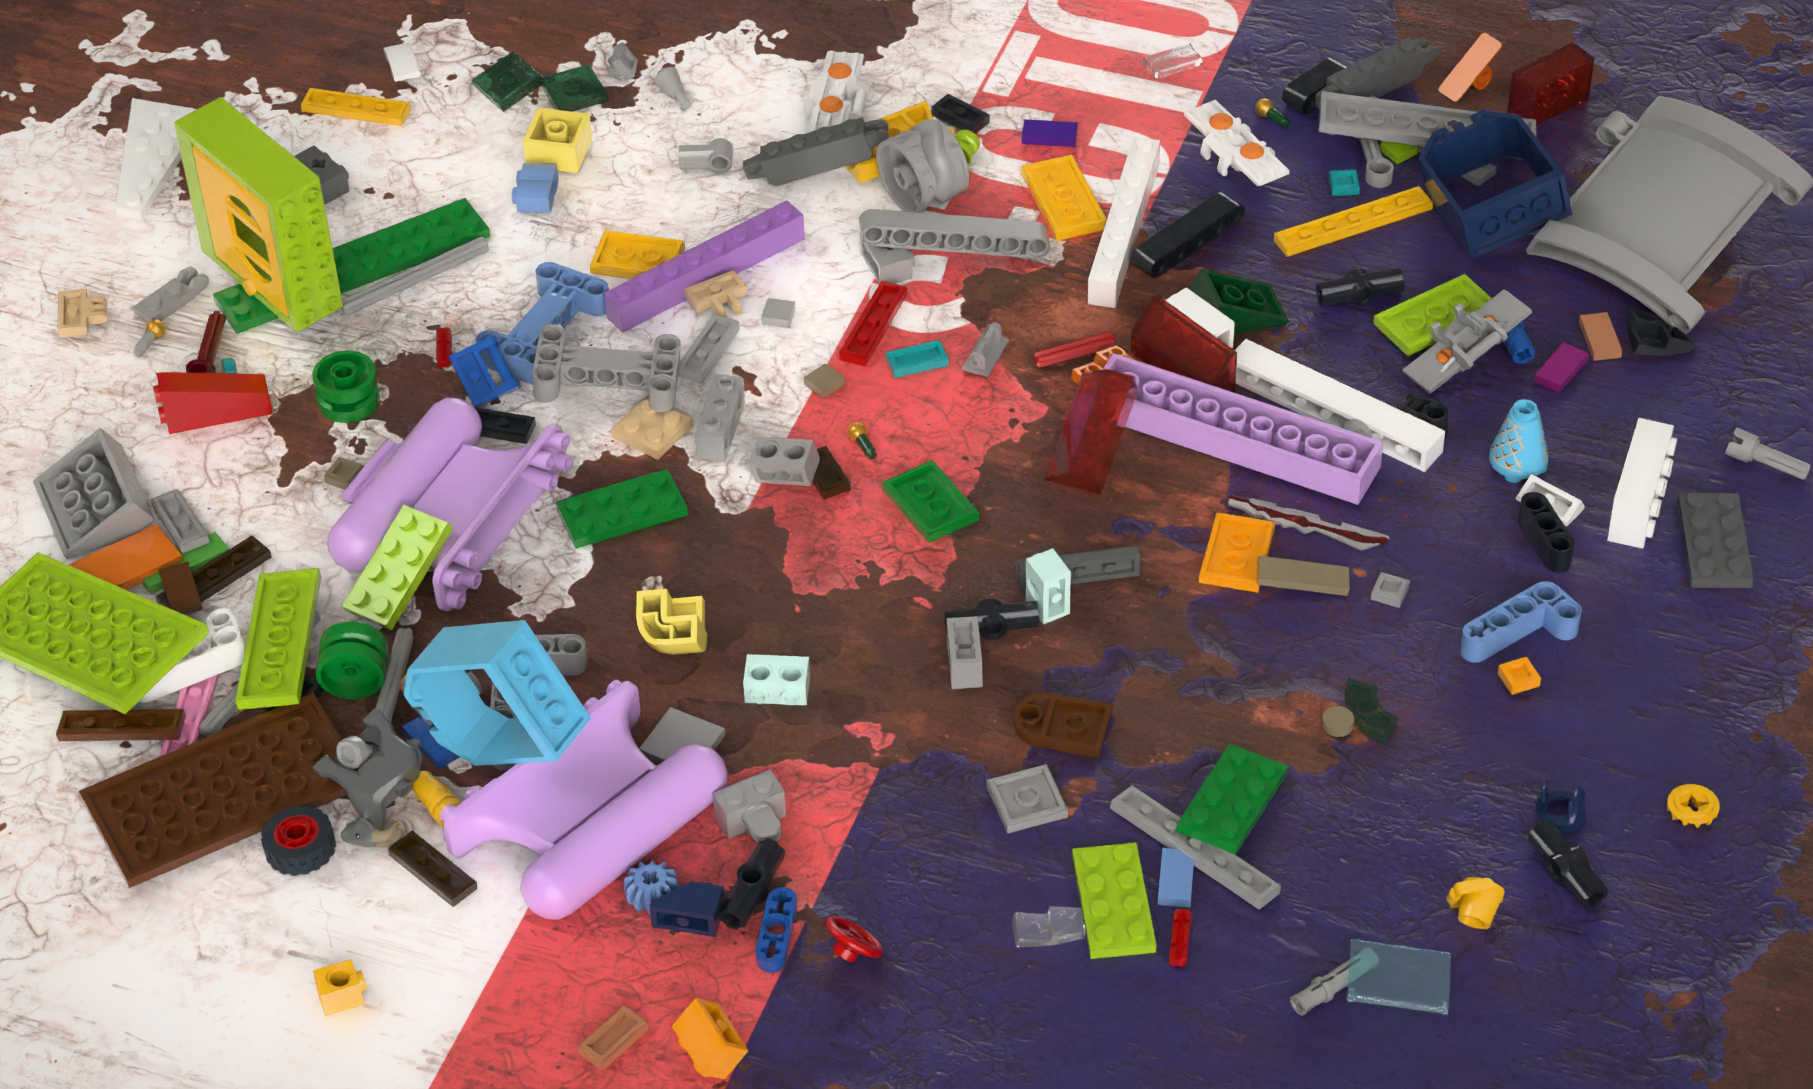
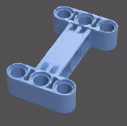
M544 262L535 269L538 294L541 298L510 334L505 335L497 331L485 330L476 336L475 341L478 343L488 337L496 336L499 342L498 348L513 377L533 385V367L541 328L548 324H557L565 328L578 311L592 316L605 315L604 293L609 291L606 281L553 262ZM488 352L480 353L487 369L498 372Z

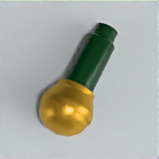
M1260 99L1256 103L1255 111L1259 116L1269 117L1286 128L1290 126L1291 121L1288 120V117L1276 110L1269 99Z
M860 422L849 425L847 429L848 438L858 443L865 456H868L869 459L876 458V450L867 437L865 425Z

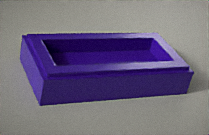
M1024 119L1022 144L1075 147L1078 122Z

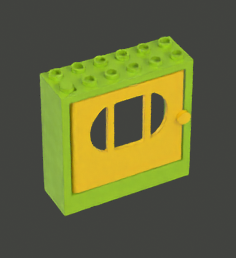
M222 97L174 121L202 251L240 283L249 296L254 295L296 333L342 308V297L319 177ZM250 211L257 220V222L251 218Z

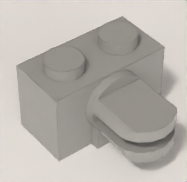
M771 769L713 792L715 819L728 839L746 832L748 835H752L757 844L759 841H765L766 838L779 841L782 833L781 821L779 819L786 816L785 791Z

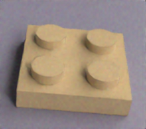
M646 396L611 428L612 438L658 460L693 427V418L674 408L667 412H656L650 408L649 396Z

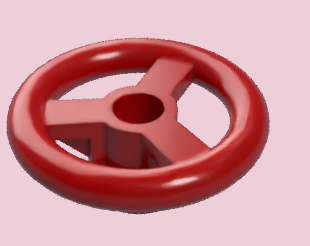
M830 916L825 920L826 929L837 939L832 950L844 960L855 962L859 954L870 958H878L883 954L881 943L857 924L838 916Z

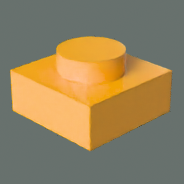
M1527 656L1498 666V675L1511 695L1540 686L1541 677Z

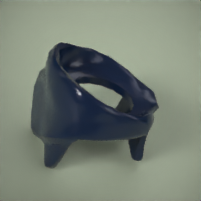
M1544 780L1541 789L1542 797L1537 796L1534 798L1541 822L1544 820L1553 822L1557 829L1563 833L1574 832L1580 829L1585 823L1587 816L1584 804V790L1577 786L1575 791L1563 790L1548 794L1547 781ZM1556 800L1569 801L1568 813L1565 815H1552L1547 811V807Z

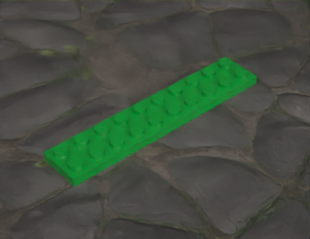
M463 198L334 247L332 249L340 292L343 294L426 262L478 237L488 238L490 237L489 227L468 200ZM241 284L213 293L214 302L222 314L226 316V320L236 334L279 318L254 295L249 296Z

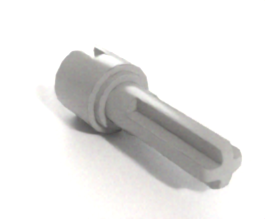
M1740 428L1735 429L1733 433L1734 442H1729L1725 452L1726 455L1745 463L1756 460L1791 476L1805 480L1810 471V464L1760 444L1759 436Z

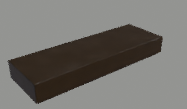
M413 830L388 848L391 858L452 907L477 890V882Z

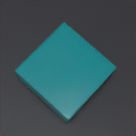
M1356 170L1329 171L1328 179L1332 196L1359 195L1360 186Z

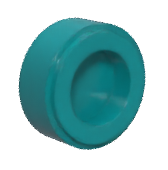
M233 358L221 360L222 373L237 374Z

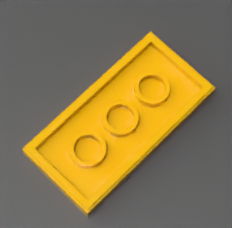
M1072 155L1021 166V175L1056 241L1104 230L1107 219Z

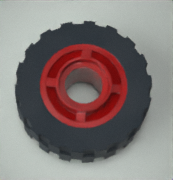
M294 806V808H286L282 812L276 813L270 821L265 823V828L261 832V842L268 864H271L272 869L278 870L284 875H306L311 871H317L322 865H326L330 861L329 858L335 853L336 840L331 821H329L326 813L323 814L322 810L314 809L312 806Z

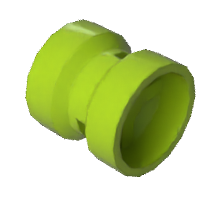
M960 130L955 134V138L961 146L967 165H969L973 155L980 147V140L972 131Z

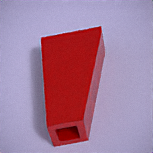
M156 373L158 385L153 386L156 403L162 402L163 406L158 407L161 424L167 423L169 434L273 414L265 374Z

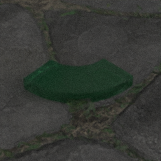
M1348 678L1345 687V708L1353 713L1354 726L1369 739L1387 746L1397 726L1398 717L1387 713L1380 706L1377 699L1378 686Z

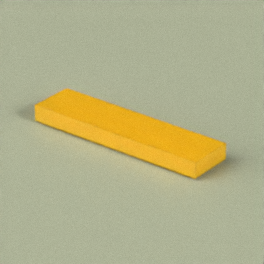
M315 88L308 90L301 103L302 112L396 126L403 125L411 110L409 102Z

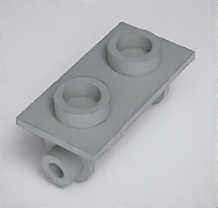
M994 322L986 326L985 332L981 334L962 366L963 371L989 377L1009 342L1008 338L1002 337L1000 324Z

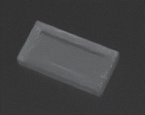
M1189 43L1143 57V65L1154 79H1158L1201 66L1203 58L1194 46Z

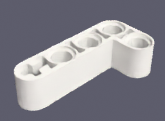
M218 608L212 611L206 618L210 633L139 702L147 703L241 665L243 663L246 643L233 612L228 608Z

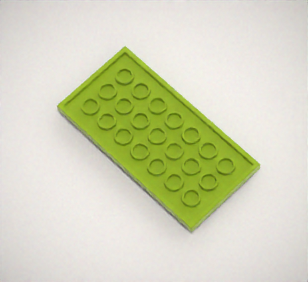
M39 552L0 586V658L124 714L210 633L207 625L203 622Z

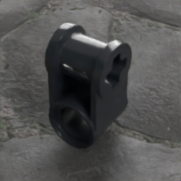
M1413 391L1407 395L1406 401L1402 405L1395 407L1444 430L1445 438L1448 435L1449 409L1446 405L1436 402L1420 392Z

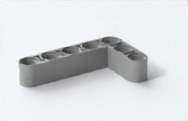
M576 634L535 635L563 676L579 675L587 669L588 659L586 643L583 637ZM492 683L490 708L507 718H517L499 690ZM497 764L492 766L504 771L509 770L516 764Z

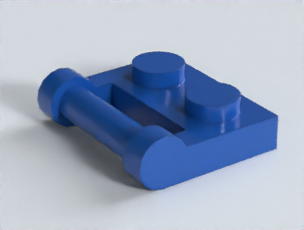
M496 336L488 337L449 356V360L472 405L477 408L503 395L512 393L521 387L518 379H514L498 348L499 342ZM484 351L488 352L504 383L498 387L495 385L480 355Z

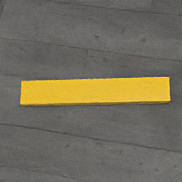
M1418 186L1274 233V242L1285 256L1289 257L1432 210L1433 202Z

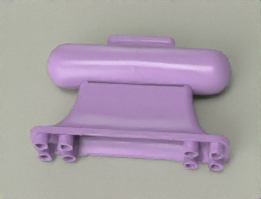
M444 398L433 404L401 444L394 443L393 441L384 442L344 490L342 495L344 501L352 504L331 528L327 542L328 551L337 565L349 572H363L403 505L446 521L453 527V530L432 563L435 569L432 583L436 604L439 609L446 612L452 608L460 610L466 602L465 592L467 589H477L481 583L482 574L479 571L532 503L538 500L545 489L553 491L558 483L557 474L560 470L564 472L570 470L573 457L566 454L570 436L563 433L561 426L550 424L534 442L522 448L491 450L477 447L475 444L479 441L482 432V421L475 407L461 398Z

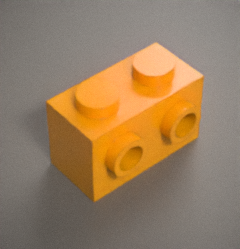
M695 998L672 1025L679 1038L680 1046L688 1052L694 1062L693 1067L704 1077L710 1076L725 1079L748 1052L747 1047L717 1002Z

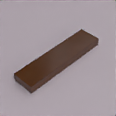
M184 709L129 710L126 714L117 710L63 711L56 736L59 741L179 740L186 714Z

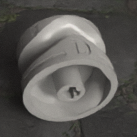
M927 119L915 125L909 131L901 132L882 141L878 145L876 160L881 180L892 200L903 211L923 213L932 198L937 199L943 204L965 193L968 189L969 169L961 146L951 131L935 119Z

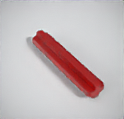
M1105 332L1040 350L1034 353V362L1038 368H1043L1114 347L1115 338L1112 332Z

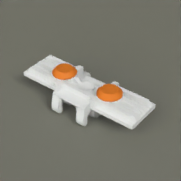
M827 51L823 70L819 76L812 79L806 102L805 116L810 118L807 133L816 131L821 127H830L849 119L863 117L862 110L865 98L869 96L870 92L868 85L858 83L864 54ZM847 99H854L852 110L851 101H847Z
M1216 100L1184 112V116L1206 136L1202 143L1201 155L1208 160L1213 150L1219 156L1217 170L1222 176L1227 175V169L1231 165L1235 171H1242L1258 187L1289 174V169L1275 157V151L1271 147H1266L1264 141L1260 142L1250 132L1249 126L1241 124L1239 117L1234 118Z

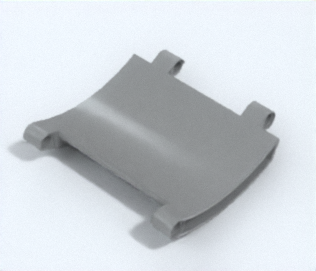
M1658 96L1642 114L1638 122L1631 120L1622 112L1613 111L1598 127L1595 133L1597 139L1603 145L1614 147V149L1569 199L1572 215L1559 221L1549 220L1543 228L1530 233L1529 235L1535 237L1527 247L1526 252L1528 255L1555 259L1576 266L1608 281L1639 300L1671 327H1677L1687 334L1706 313L1702 305L1687 293L1690 287L1771 192L1784 203L1794 206L1812 188L1813 178L1788 155L1744 126L1700 106L1674 98Z

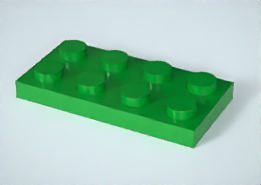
M668 469L556 501L557 511L575 549L688 516L687 506Z
M1229 744L1179 820L1177 832L1236 855L1286 777L1288 766L1236 745Z

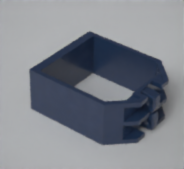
M1479 111L1470 115L1473 124L1465 126L1461 121L1452 125L1453 133H1449L1445 127L1432 132L1419 157L1426 194L1432 200L1433 207L1470 259L1539 230L1549 220L1559 221L1572 215L1565 174L1519 114ZM1500 156L1523 158L1537 176V178L1463 211L1442 183L1452 177H1460L1487 165L1491 160Z

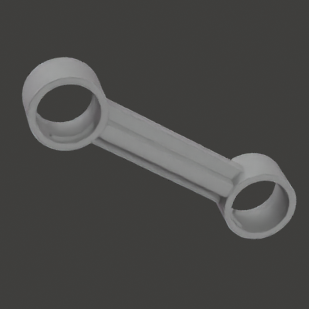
M1359 138L1367 161L1366 182L1376 188L1389 186L1393 180V163L1382 157L1376 139Z

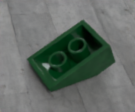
M1201 268L1188 288L1233 320L1234 334L1284 326L1289 322L1269 283Z

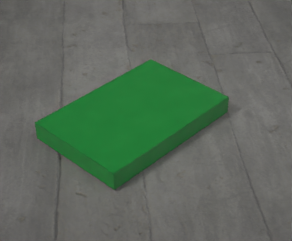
M933 460L882 482V490L928 543L979 521V512Z

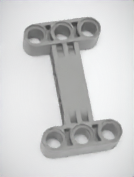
M557 324L545 325L539 333L534 361L533 396L540 402H552L558 398L561 384L649 391V406L652 410L656 412L670 411L675 405L680 369V339L673 334H662L656 338L653 352L566 345V332L562 326Z

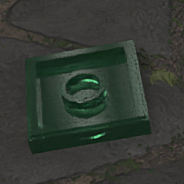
M514 51L472 79L474 87L502 112L545 83L543 76Z
M590 64L540 78L541 87L555 110L574 112L608 102V94Z

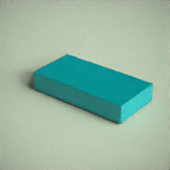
M940 340L886 352V361L894 378L949 366V358Z

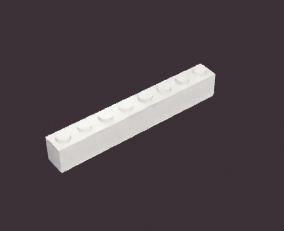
M1133 137L1088 278V304L1116 308L1158 172L1160 140Z
M1245 339L1227 358V380L1303 416L1343 428L1349 420L1358 419L1371 429L1373 439L1383 442L1382 453L1423 472L1443 452L1444 430L1250 340Z

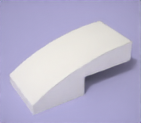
M410 43L384 48L385 58L389 63L394 81L421 76Z

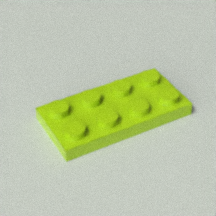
M1463 274L1374 315V325L1407 356H1410L1436 344L1433 340L1430 326L1438 321L1443 331L1455 321L1453 308L1457 304L1462 303L1465 312L1468 314L1471 311L1476 312L1492 298L1466 274Z
M403 505L341 607L351 614L392 631L452 532L453 527L446 521Z
M1137 843L1072 849V860L1090 959L1156 953V940Z

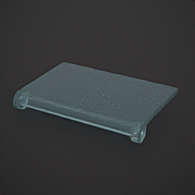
M1351 939L1346 1001L1448 1015L1451 953Z

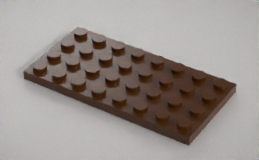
M314 693L302 697L300 704L280 706L79 790L80 798L129 888L262 832V829L265 828V823L270 821L273 815L282 812L286 808L312 806L315 809L348 795L345 789L331 778L321 777L313 771L312 767L326 754L334 761L337 756V745L342 740Z

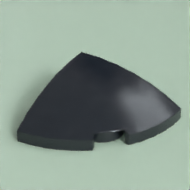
M1632 307L1627 308V331L1635 354L1668 356L1694 350V342L1677 327L1672 329L1655 315Z

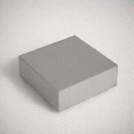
M768 298L761 316L762 324L790 327L796 309L795 301Z
M1381 572L1371 592V600L1400 608L1409 589L1410 580Z

